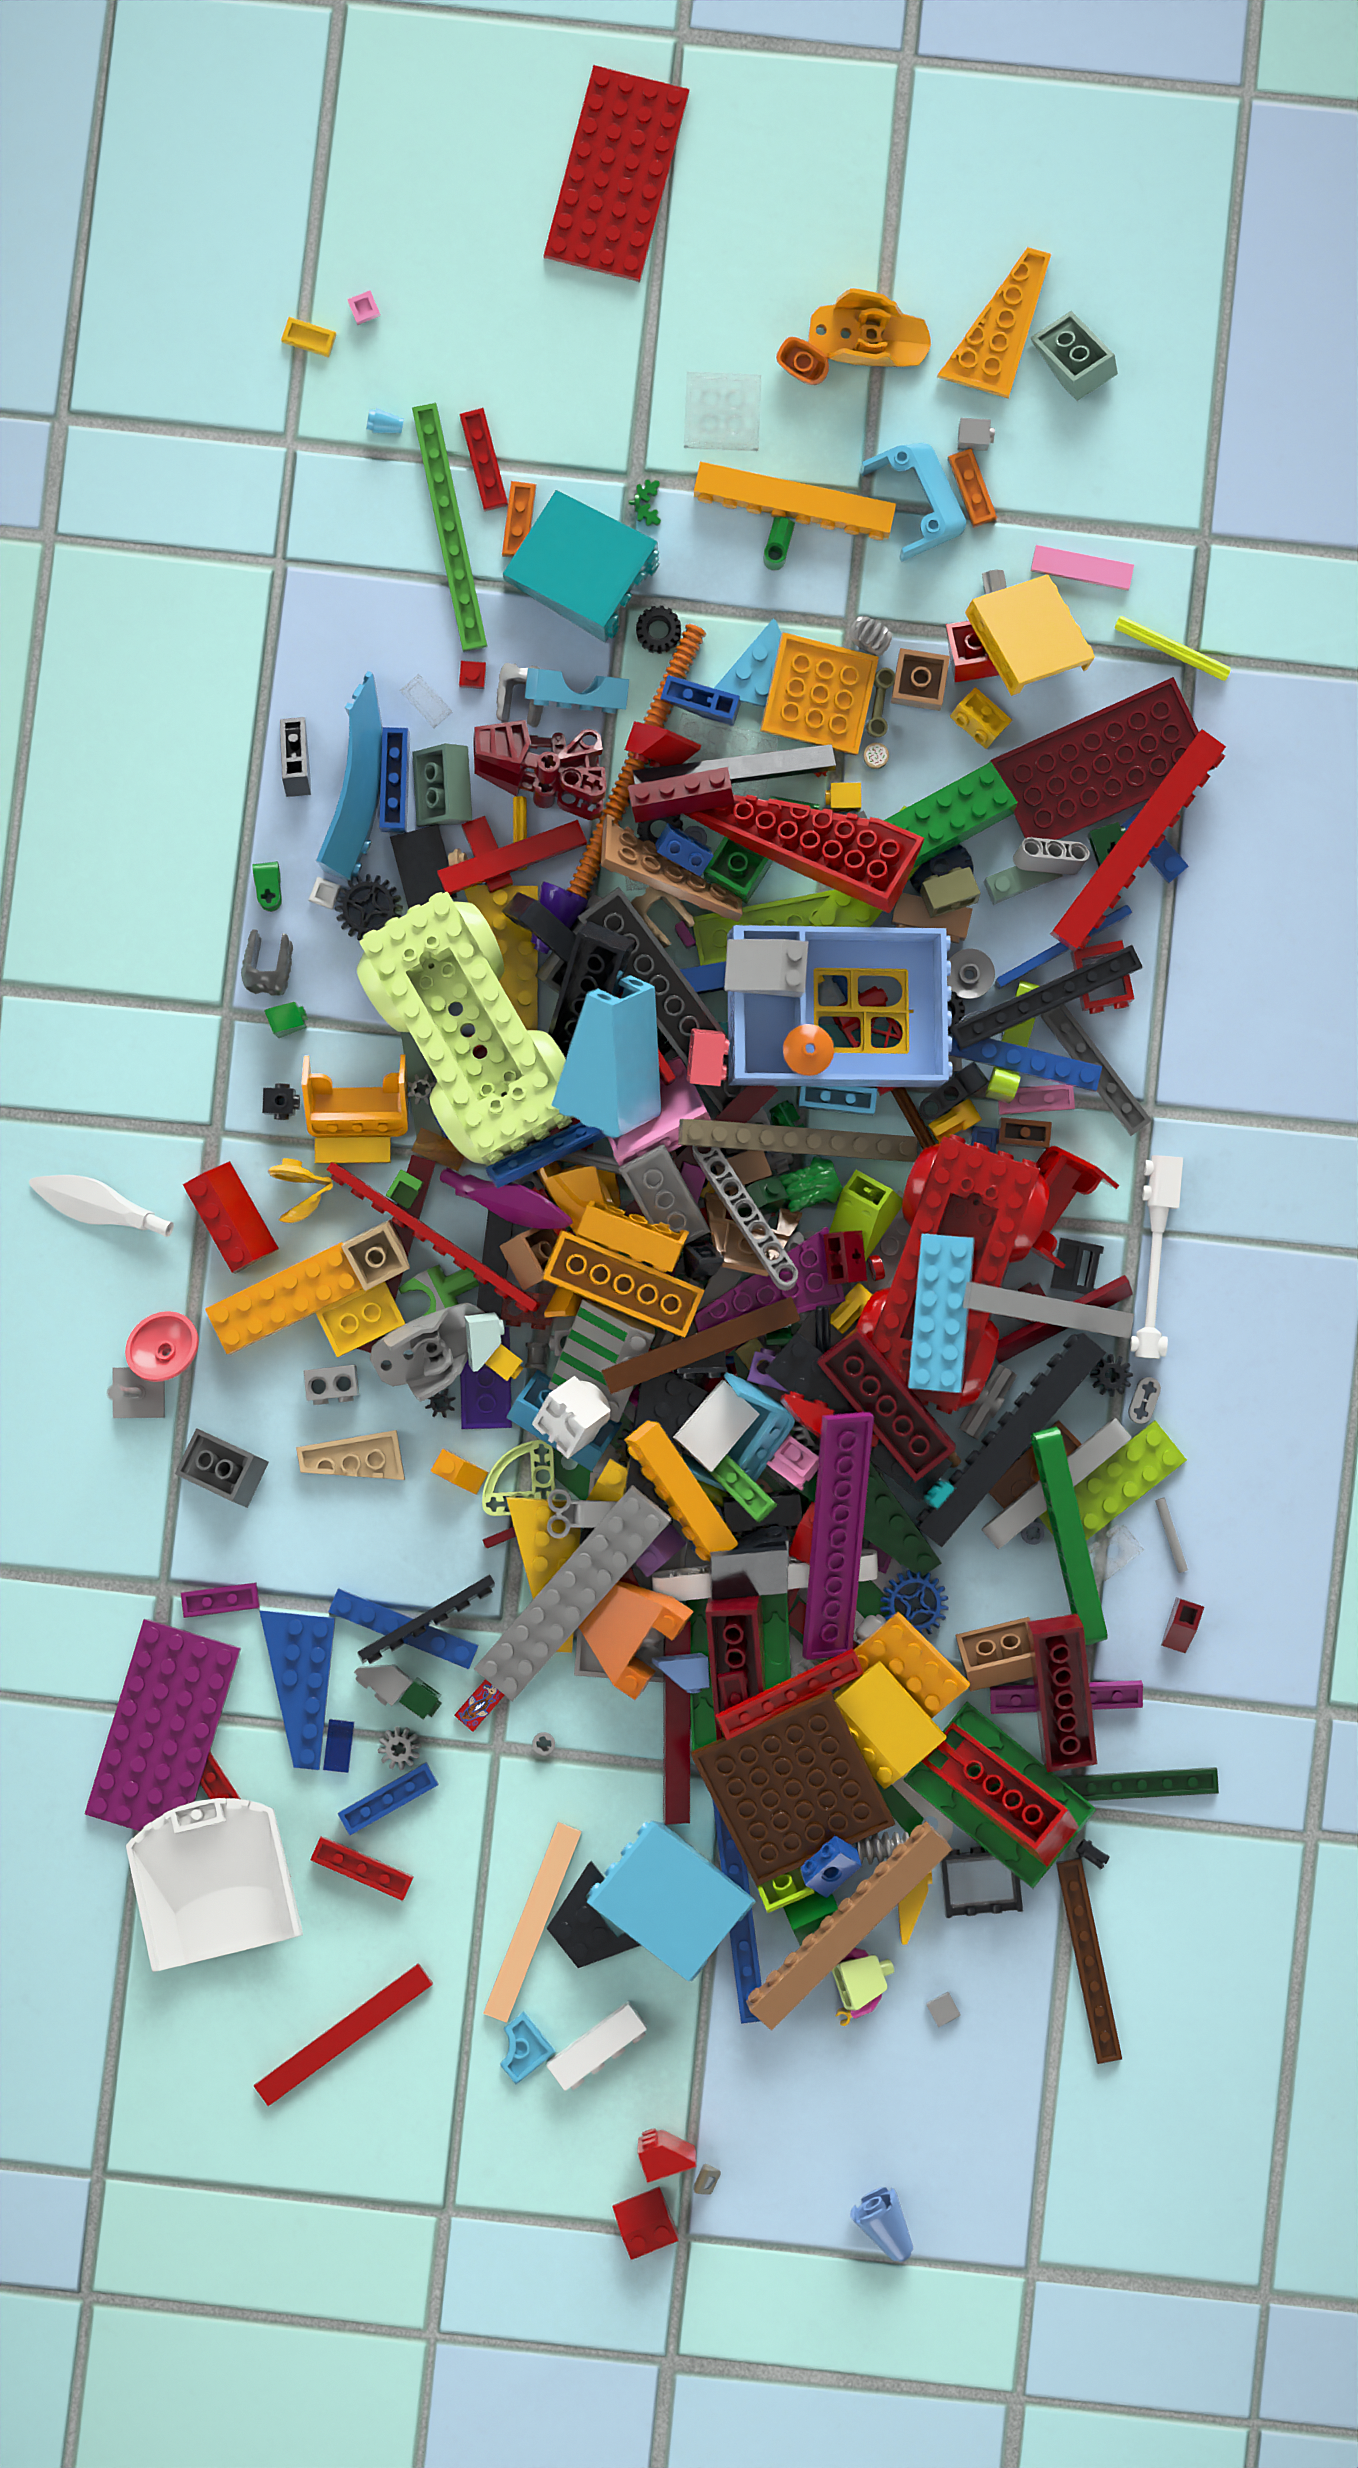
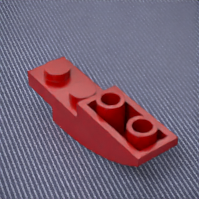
M791 1391L789 1395H782L780 1401L788 1412L807 1430L821 1438L823 1416L833 1415L834 1410L828 1408L829 1404L819 1400H814L813 1403L805 1401L804 1395ZM873 1430L871 1447H875L879 1439L878 1436L873 1435Z

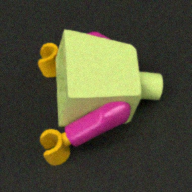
M853 1948L832 1969L844 2007L837 2010L836 2016L840 2014L847 2016V2019L840 2021V2025L846 2026L849 2024L850 2018L856 2019L874 2011L882 1998V1993L888 1987L884 1977L894 1973L893 1964L889 1959L879 1962L876 1955H868L863 1949Z

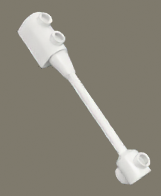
M1152 1155L1151 1161H1145L1144 1175L1150 1177L1149 1186H1143L1142 1200L1147 1201V1206L1149 1207L1152 1244L1145 1327L1138 1330L1136 1336H1131L1129 1350L1135 1352L1134 1357L1160 1359V1356L1165 1357L1167 1352V1337L1162 1336V1333L1155 1329L1162 1235L1165 1231L1169 1209L1179 1208L1183 1157Z

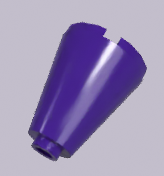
M543 881L540 887L538 902L569 929L574 925L589 901ZM532 933L531 942L535 944L533 949L548 954L550 949Z

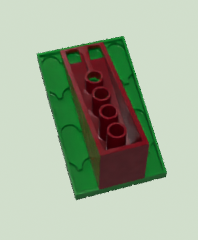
M788 1593L716 1600L711 1598L686 1600V1606L694 1611L688 1620L690 1621V1654L702 1653L707 1656L709 1670V1688H701V1692L690 1693L692 1751L724 1737L715 1717L716 1714L725 1711L718 1674L743 1670L748 1699L791 1678Z

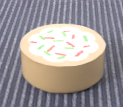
M881 743L868 745L863 755L864 762L872 769L882 768L886 765L889 758L888 749Z

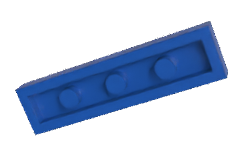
M426 1762L337 1814L348 1834L352 1835L433 1789L439 1783Z

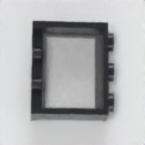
M971 1847L970 1852L960 1853V1849H952L940 1861L946 1918L958 1915L975 1916L980 1913L998 1914L1002 1913V1911L1012 1910L1023 1912L1020 1878L989 1852L985 1851L983 1847Z

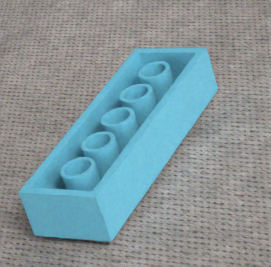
M922 1234L909 1388L962 1393L969 1309L963 1308L966 1284L971 1282L974 1238Z

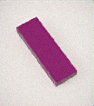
M257 1582L181 1592L184 1618L260 1608Z

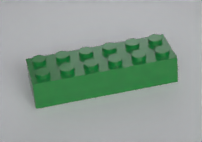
M989 762L888 817L884 821L924 838L923 845L912 868L914 869L1014 814L1018 802L992 762Z

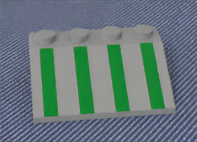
M583 1298L548 1388L554 1391L573 1376L579 1381L590 1382L597 1386L605 1395L611 1410L609 1419L619 1423L634 1386L610 1394L601 1370L648 1352L655 1335V1326Z

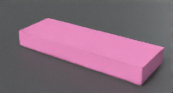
M1061 1084L1018 1088L1010 1104L998 1101L999 1115L1075 1109L1073 1086Z

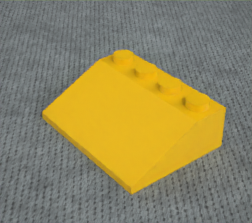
M880 1661L833 1694L873 1777L884 1789L903 1777L947 1737Z

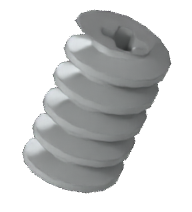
M884 1832L881 1839L878 1833L872 1835L871 1839L867 1837L858 1841L857 1851L861 1864L864 1857H867L869 1865H872L874 1857H877L879 1864L883 1862L885 1857L888 1859L895 1847L900 1843H904L909 1838L908 1832L903 1833L902 1839H900L897 1832L893 1833L891 1839L888 1833Z

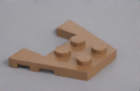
M706 1192L704 1204L713 1246L724 1256V1263L721 1267L768 1276L769 1274L737 1224L732 1220L725 1219L726 1207L718 1194ZM780 1208L776 1230H771L783 1249L799 1224L802 1212L796 1211L791 1213L788 1209ZM755 1229L751 1232L752 1236L756 1239H762L766 1235L762 1229ZM769 1250L765 1253L768 1260L774 1261L779 1258V1254L775 1250Z

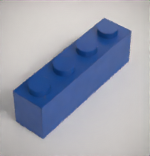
M383 727L379 821L381 832H407L410 732L408 728Z

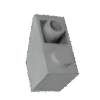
M395 1664L359 1666L354 1671L357 1675L355 1679L366 1689L370 1686L376 1692L374 1696L385 1706L387 1703L392 1706L413 1682Z

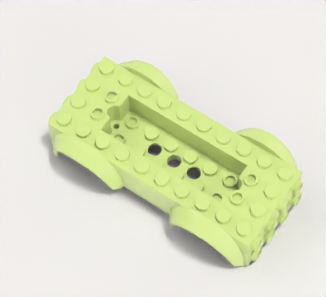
M439 892L431 896L426 904L413 906L403 917L399 919L398 917L392 918L380 930H371L363 935V939L359 943L364 953L356 968L360 983L383 1019L398 1032H410L437 1079V1083L429 1097L431 1107L442 1129L459 1152L472 1162L489 1166L504 1159L505 1156L512 1152L517 1153L527 1148V1144L535 1139L536 1141L545 1139L550 1135L549 1131L558 1127L561 1129L572 1122L571 1119L574 1116H565L559 1112V1109L551 1106L566 1059L550 1035L544 1031L526 1030L499 983L505 971L499 945L487 921L476 906L468 902L452 901L448 892L443 894ZM454 1002H459L463 1006V1012L459 1016H452L449 1013V1006ZM472 1025L475 1027V1033L472 1037L466 1038L462 1036L461 1031L464 1026ZM478 1045H483L487 1048V1055L483 1059H477L473 1056V1049Z

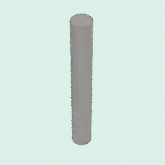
M1165 1497L1157 1499L1155 1502L1178 1573L1187 1571L1188 1568Z

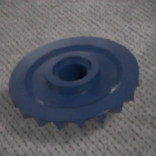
M958 844L923 863L910 878L911 885L920 894L922 883L930 876L938 875L940 877L957 867L962 869L970 867L973 874L974 867L971 855H969L965 847ZM941 863L948 867L944 872H937L934 869L937 864Z

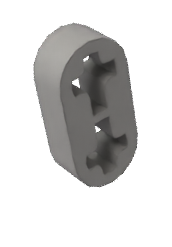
M1146 1377L1138 1382L1128 1410L1129 1418L1133 1422L1143 1424L1152 1417L1161 1390L1160 1383L1156 1379ZM1150 1381L1152 1382V1387L1155 1388V1392L1149 1393L1146 1400L1143 1399L1145 1390L1142 1389L1143 1384L1148 1385ZM1142 1401L1146 1402L1143 1410L1147 1412L1146 1417L1141 1416L1140 1420H1138L1134 1409L1140 1408Z

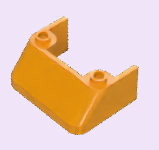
M400 1055L399 1073H389L383 1078V1087L333 1088L332 1080L327 1075L311 1074L309 1056H304L302 1092L308 1133L317 1138L398 1137L404 1135L408 1131L406 1055Z

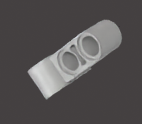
M554 1489L549 1494L548 1505L556 1514L548 1520L547 1530L554 1538H563L568 1534L570 1527L596 1528L618 1501L571 1500L570 1494L565 1489ZM559 1493L565 1495L567 1503L563 1507H556L552 1503L554 1495ZM556 1519H561L566 1524V1529L561 1533H557L551 1528L552 1522Z

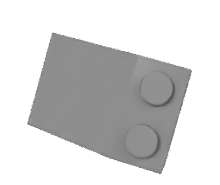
M728 939L724 991L800 998L805 993L808 941Z

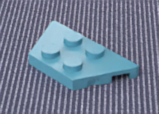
M775 619L771 620L714 689L738 695L742 703L747 702L763 708L766 706L782 634Z

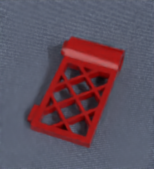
M873 986L858 994V1004L860 1006L887 1007L888 997L882 988L878 989L876 986ZM848 1000L838 1006H846ZM832 1017L835 1024L844 1033L851 1047H859L861 1042L855 1041L851 1033L860 1029V1019L858 1017ZM873 1017L871 1019V1034L875 1033L886 1037L883 1048L887 1047L889 1038L901 1041L903 1033L893 1018L885 1017L889 1023L887 1032L873 1028L875 1020L880 1017ZM897 1087L875 1088L879 1095L882 1096Z

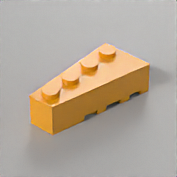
M591 1200L586 1207L577 1234L581 1235V1238L588 1242H599L606 1245L605 1248L612 1252L619 1253L621 1251L626 1253L634 1261H645L653 1264L656 1270L672 1272L680 1258L689 1231L681 1229L680 1233L671 1231L669 1229L670 1226L659 1222V1224L651 1225L643 1216L630 1214L627 1217L624 1216V1211Z

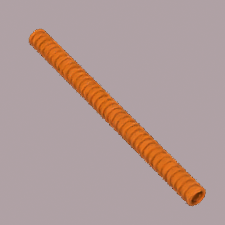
M686 624V631L682 632L683 638L679 639L680 645L675 648L677 652L673 653V660L669 661L670 667L666 668L667 674L663 675L664 681H660L659 685L661 687L656 690L658 694L653 697L655 701L650 703L651 709L647 710L648 716L643 719L645 721L644 724L660 728L665 727L663 723L668 720L666 716L671 714L670 708L674 707V705L660 700L667 676L670 675L686 680V672L690 671L689 665H693L692 659L697 656L695 652L700 649L698 645L703 643L702 637L706 636L702 628L693 624ZM630 752L627 754L629 758L624 761L626 765L621 768L622 774H618L619 780L615 781L616 787L611 790L613 794L608 796L609 802L605 803L606 809H603V816L599 818L600 822L595 825L597 829L592 832L594 836L589 839L590 845H586L587 851L582 854L584 858L579 861L581 865L576 867L577 873L573 874L574 880L570 881L571 887L566 889V891L585 899L588 898L587 892L590 893L591 891L590 885L593 886L594 884L593 878H597L596 872L601 869L599 865L601 864L603 821L608 814L615 818L613 823L620 827L618 823L623 820L621 816L626 813L625 807H629L630 794L628 786L634 785L633 770L645 769L644 765H647L649 762L647 760V763H643L633 759V754Z

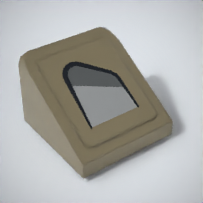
M703 2164L694 2183V2192L697 2194H711L721 2171Z

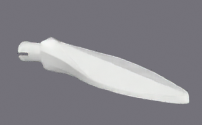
M78 1175L41 1176L29 1180L30 1186L44 1200L61 1213L77 1221L97 1225H124L140 1230L149 1229L165 1237H169L173 1231V1222L154 1216V1212L133 1204L98 1180Z

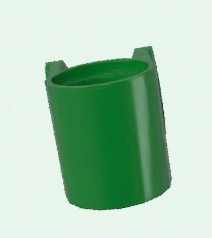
M275 861L253 864L252 869L257 900L264 910L269 912L276 911L282 904L279 863ZM269 893L275 897L271 899V903H267L265 900Z

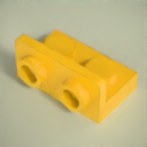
M976 687L957 705L950 715L951 719L959 727L963 728L985 749H988L993 741L1012 722L1008 715Z

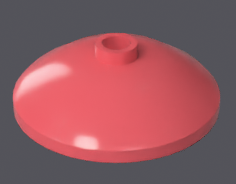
M159 1312L145 1318L133 1329L126 1343L125 1356L129 1367L138 1377L147 1381L160 1382L176 1377L191 1364L197 1353L199 1345L197 1330L186 1316L177 1312Z

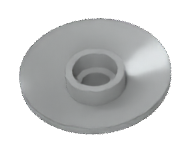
M970 948L963 949L953 954L948 960L951 963L950 976H947V986H950L951 991L956 992L957 996L965 999H974L984 995L991 988L995 978V969L991 959L982 951ZM965 971H972L974 977L972 979L965 978Z

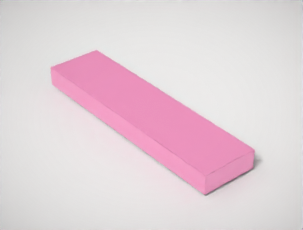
M1040 545L1035 546L1031 571L1127 591L1130 589L1134 564Z

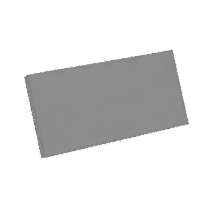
M664 1144L619 1167L622 1176L649 1224L653 1225L661 1222L669 1225V1229L676 1233H680L681 1229L689 1231L685 1244L710 1232V1228Z

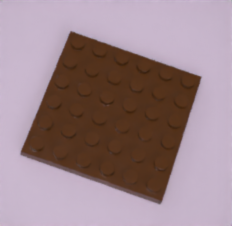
M831 1690L797 1704L729 1740L723 1737L691 1752V1757L756 1886L801 1867L834 1836L851 1845L895 1825V1820Z

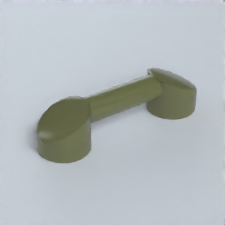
M882 668L875 674L873 684L876 688L872 719L865 726L867 733L874 738L885 735L888 730V724L882 718L886 689L891 687L895 680V673L890 668Z

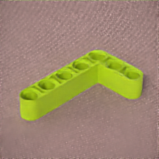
M1020 980L1015 997L1040 987V985ZM1036 1017L1004 1031L1001 1041L1027 1047ZM993 1067L985 1097L1010 1104L1017 1092L1021 1076H1018V1072Z

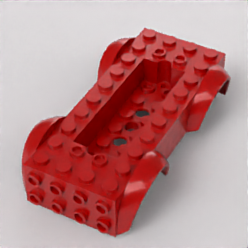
M950 1134L949 1138L943 1136L941 1143L926 1147L917 1157L907 1179L902 1201L903 1217L911 1227L894 1279L891 1287L877 1290L870 1297L856 1328L859 1326L908 1387L922 1234L974 1238L971 1283L1001 1288L1009 1264L1022 1261L1031 1250L1046 1212L1049 1186L1042 1177V1172L1038 1169L1037 1163L1027 1159H1023L1022 1162L1015 1161L1012 1154L1000 1150L998 1154L991 1153L988 1146L974 1142L973 1146L965 1144L966 1140L953 1134ZM969 1309L962 1393L910 1388L923 1405L928 1406V1403L931 1402L937 1404L936 1410L952 1414L953 1410L959 1411L960 1408L975 1403L989 1376L999 1341L998 1328L990 1320L992 1313Z

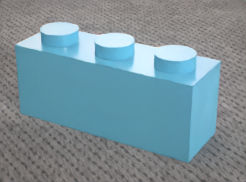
M800 1086L798 1108L873 1116L875 1114L877 1089L845 1086Z

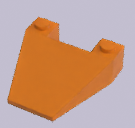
M618 1580L578 1627L612 1684L636 1700L645 1690L656 1672L635 1657L643 1641L653 1627L673 1641L682 1631L694 1611L671 1596Z

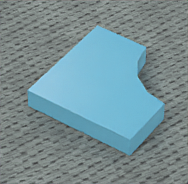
M524 2011L504 2027L509 2039V2050L500 2065L513 2082L517 2084L552 2056L556 2050Z

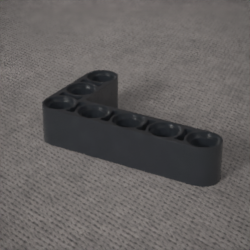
M517 892L503 908L502 913L516 925L531 931L568 965L576 935L540 902Z

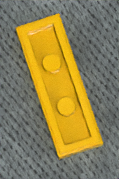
M391 1137L315 1138V1163H391Z

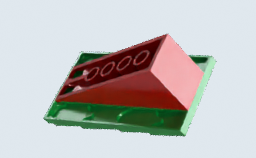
M966 1702L942 1731L947 1736L946 1739L916 1764L903 1780L939 1812L975 1840L976 1843L1000 1861L1001 1864L1034 1889L1088 1819L1095 1813L1096 1808L1053 1772H1047L1045 1766L969 1702Z

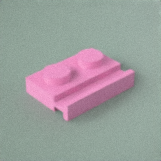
M789 1435L774 1453L775 1458L771 1462H767L768 1466L802 1490L804 1482L806 1480L809 1482L818 1470L819 1457Z

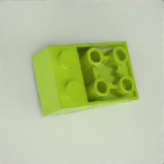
M856 1169L841 1192L829 1233L862 1230L866 1262L902 1208L903 1199L894 1190Z

